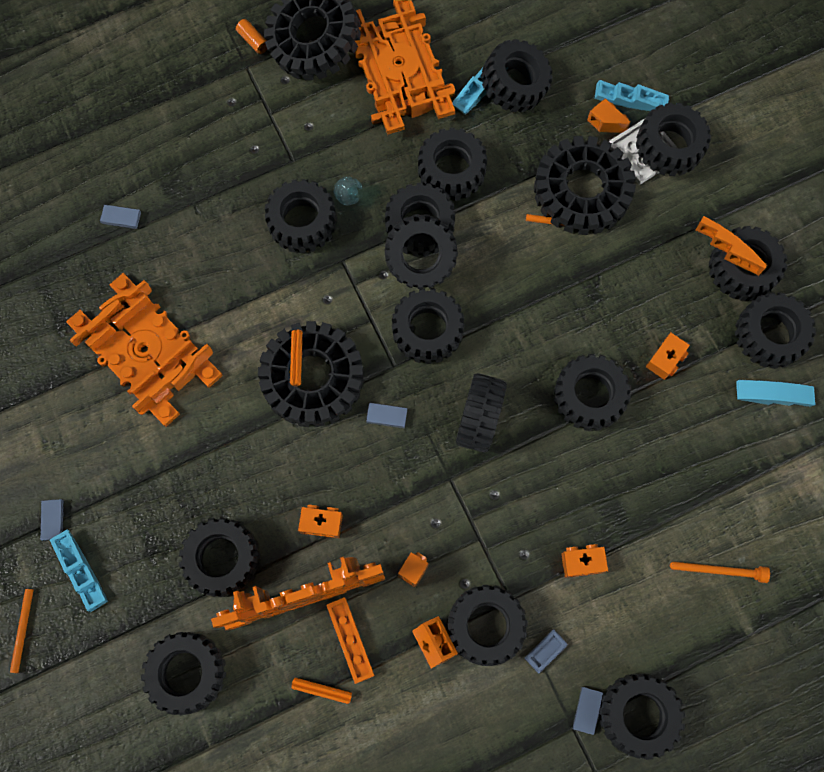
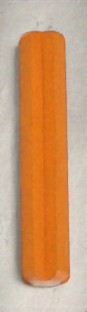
M292 330L290 384L292 386L301 385L303 334L301 330Z
M294 678L291 688L294 690L349 704L352 698L351 692L299 678Z

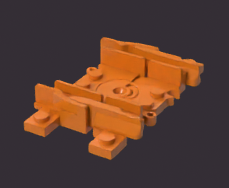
M393 0L397 14L378 19L377 27L373 21L365 23L361 10H356L361 27H359L361 36L360 40H355L358 45L355 57L357 59L363 58V60L358 61V65L364 70L368 81L366 85L367 93L373 94L375 108L379 112L371 115V122L373 125L383 122L387 135L405 130L401 118L404 115L410 114L414 118L432 109L435 110L438 119L455 114V108L451 101L455 93L454 85L451 83L445 85L442 78V69H434V67L439 66V60L434 58L430 48V35L428 33L423 34L422 27L426 25V17L424 13L416 14L412 0ZM396 61H401L402 63H401V64H396L395 62H396Z
M122 273L109 284L117 295L108 299L99 307L101 310L99 315L91 321L79 310L66 321L77 333L70 341L76 347L84 341L99 356L97 362L103 367L108 365L117 375L122 387L128 383L131 384V388L127 392L134 394L139 399L132 407L140 415H144L150 410L167 427L180 415L168 402L174 396L170 389L175 387L180 391L195 376L210 388L223 375L208 360L213 355V351L208 344L198 351V348L190 340L189 333L187 331L180 332L167 318L166 311L157 314V310L161 307L159 304H153L148 298V295L152 292L149 284L143 280L136 286ZM126 302L130 307L126 308L123 304ZM113 323L120 331H116L109 324ZM125 328L131 336L125 333L123 329ZM147 346L148 350L146 352H142V347Z
M343 556L340 557L341 568L335 569L331 562L328 563L332 580L322 582V584L314 586L313 582L304 584L299 591L293 592L292 589L280 592L279 597L272 599L268 591L257 586L253 587L254 595L244 591H234V612L224 610L216 613L217 617L211 619L213 628L225 626V630H233L251 624L252 621L270 618L347 593L348 590L360 586L365 587L384 581L385 577L381 564L376 565L373 562L364 565V570H360L357 558H344Z

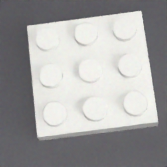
M644 119L608 141L612 143L610 150L613 151L618 147L624 152L622 160L629 159L632 164L630 171L635 172V181L638 185L659 173L657 170L652 171L648 164L645 165L642 162L643 157L640 158L637 153L639 149L636 148V137ZM664 131L659 132L661 140L666 145L677 148Z

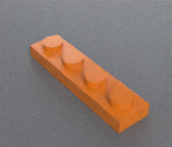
M344 597L327 604L328 612L354 683L356 684L375 676L346 598Z

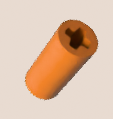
M247 19L239 21L236 25V31L258 54L266 52L265 42L267 40Z

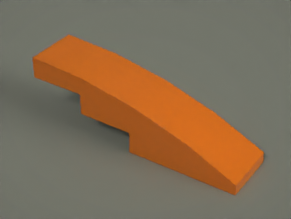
M703 216L696 231L713 238L710 245L726 252L725 260L758 276L764 271L767 265L747 244L720 224Z

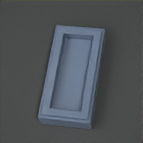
M104 205L100 222L106 225L137 229L141 211Z
M369 403L366 422L405 428L407 408Z
M64 500L41 501V541H50V539L63 532Z
M553 629L524 659L539 674L568 644Z
M581 687L572 729L594 735L603 695L602 692Z

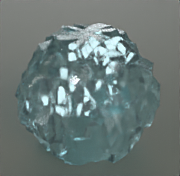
M349 176L338 180L333 192L341 204L349 206L359 201V198L355 197L358 194L356 188H363L357 179Z

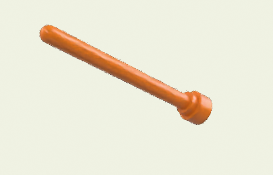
M682 562L670 563L672 570L751 577L760 583H768L770 580L769 567L759 566L753 570Z

